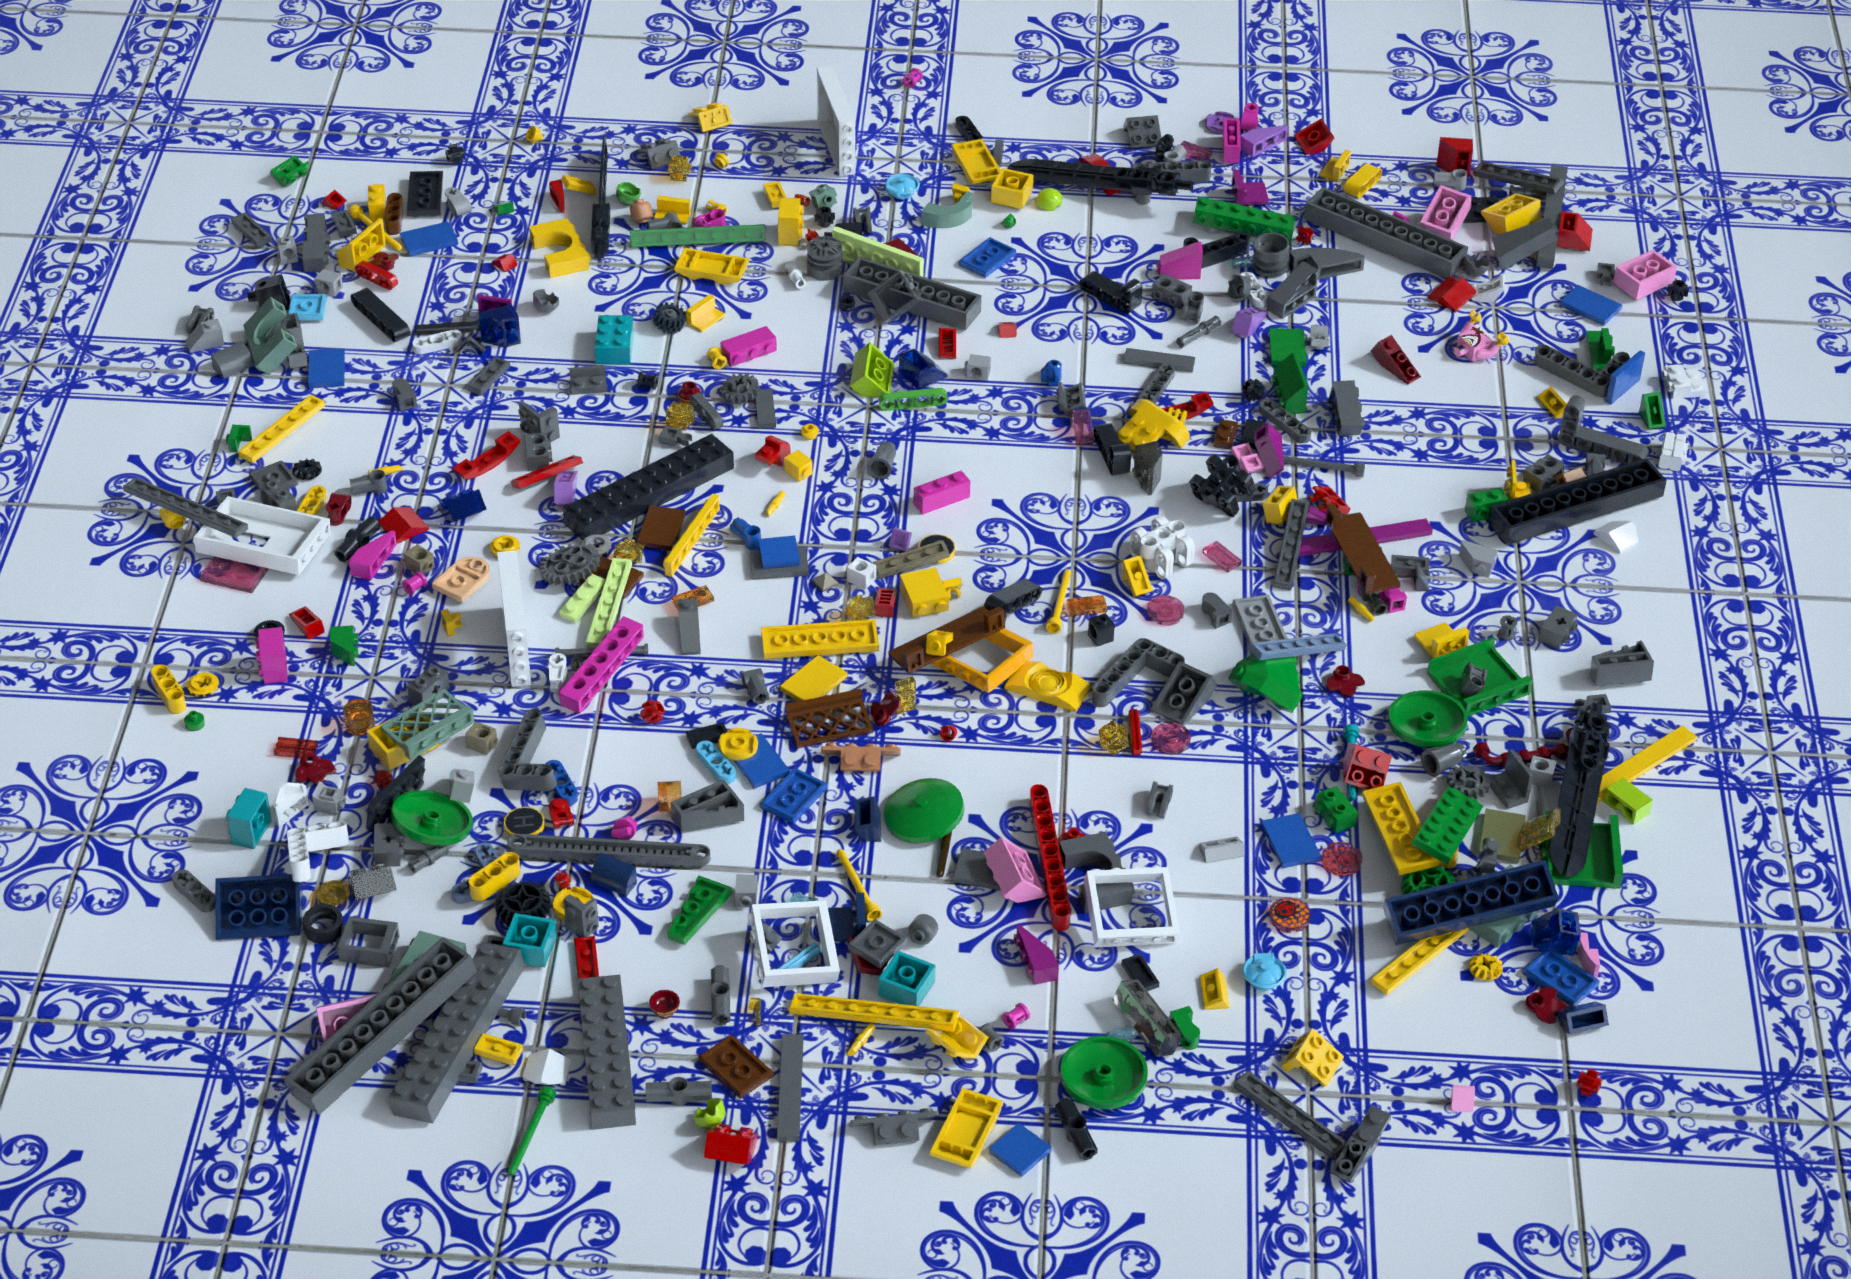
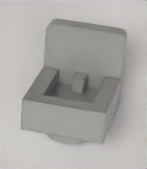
M1311 325L1310 344L1315 349L1329 347L1328 326Z

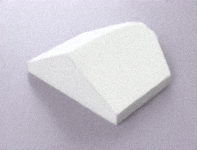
M1502 273L1499 277L1477 285L1475 283L1472 284V287L1476 290V294L1471 298L1472 301L1493 303L1505 290L1504 274Z
M1611 521L1594 531V535L1620 554L1638 544L1636 526L1630 521Z
M287 782L280 786L273 806L278 827H281L309 805L306 785Z
M551 1049L529 1054L523 1080H528L534 1084L566 1085L572 1059Z

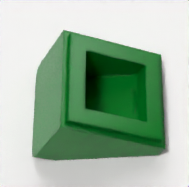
M512 201L493 204L498 216L514 212V203Z

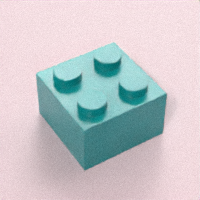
M244 788L241 794L236 797L233 807L226 814L232 844L255 849L272 822L267 793Z
M515 913L503 941V946L520 949L524 964L545 968L557 937L556 922L553 919Z
M897 950L878 979V996L898 1004L920 1006L935 983L936 965Z

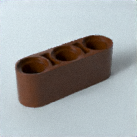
M391 193L387 196L385 225L386 232L390 235H397L402 229L404 210L402 195L399 193Z

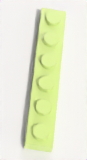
M612 559L586 640L587 647H598L604 636L612 630L632 567L631 559Z

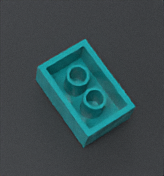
M598 315L595 340L596 364L631 365L634 338L633 316Z

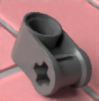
M1195 291L1189 294L1187 302L1183 307L1182 320L1190 319L1195 320L1196 323L1200 322L1204 304V295L1201 292Z
M1472 662L1466 664L1462 673L1461 692L1466 698L1479 694L1485 686L1488 672L1485 668L1480 669L1473 666Z

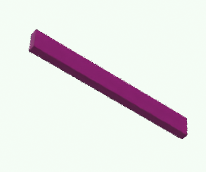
M1427 518L1369 527L1378 544L1429 536L1433 532ZM1333 534L1302 538L1299 557L1341 549Z

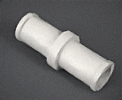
M788 262L785 268L789 273L791 281H794L798 289L799 286L800 288L805 287L806 281L802 277L801 270L797 268L795 262H792V264Z

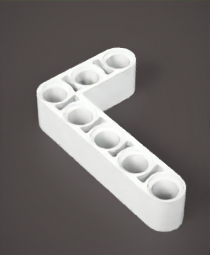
M330 822L293 828L287 831L292 880L301 882L311 878L309 851L341 847L349 844L346 822Z

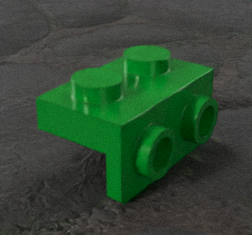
M294 155L271 169L270 175L282 187L288 184L291 185L300 176L304 177L308 173L310 163L308 161L302 163Z

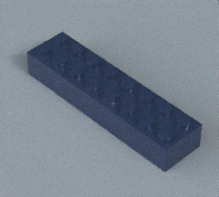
M1543 860L1385 899L1383 910L1396 946L1555 907L1559 897L1547 862Z

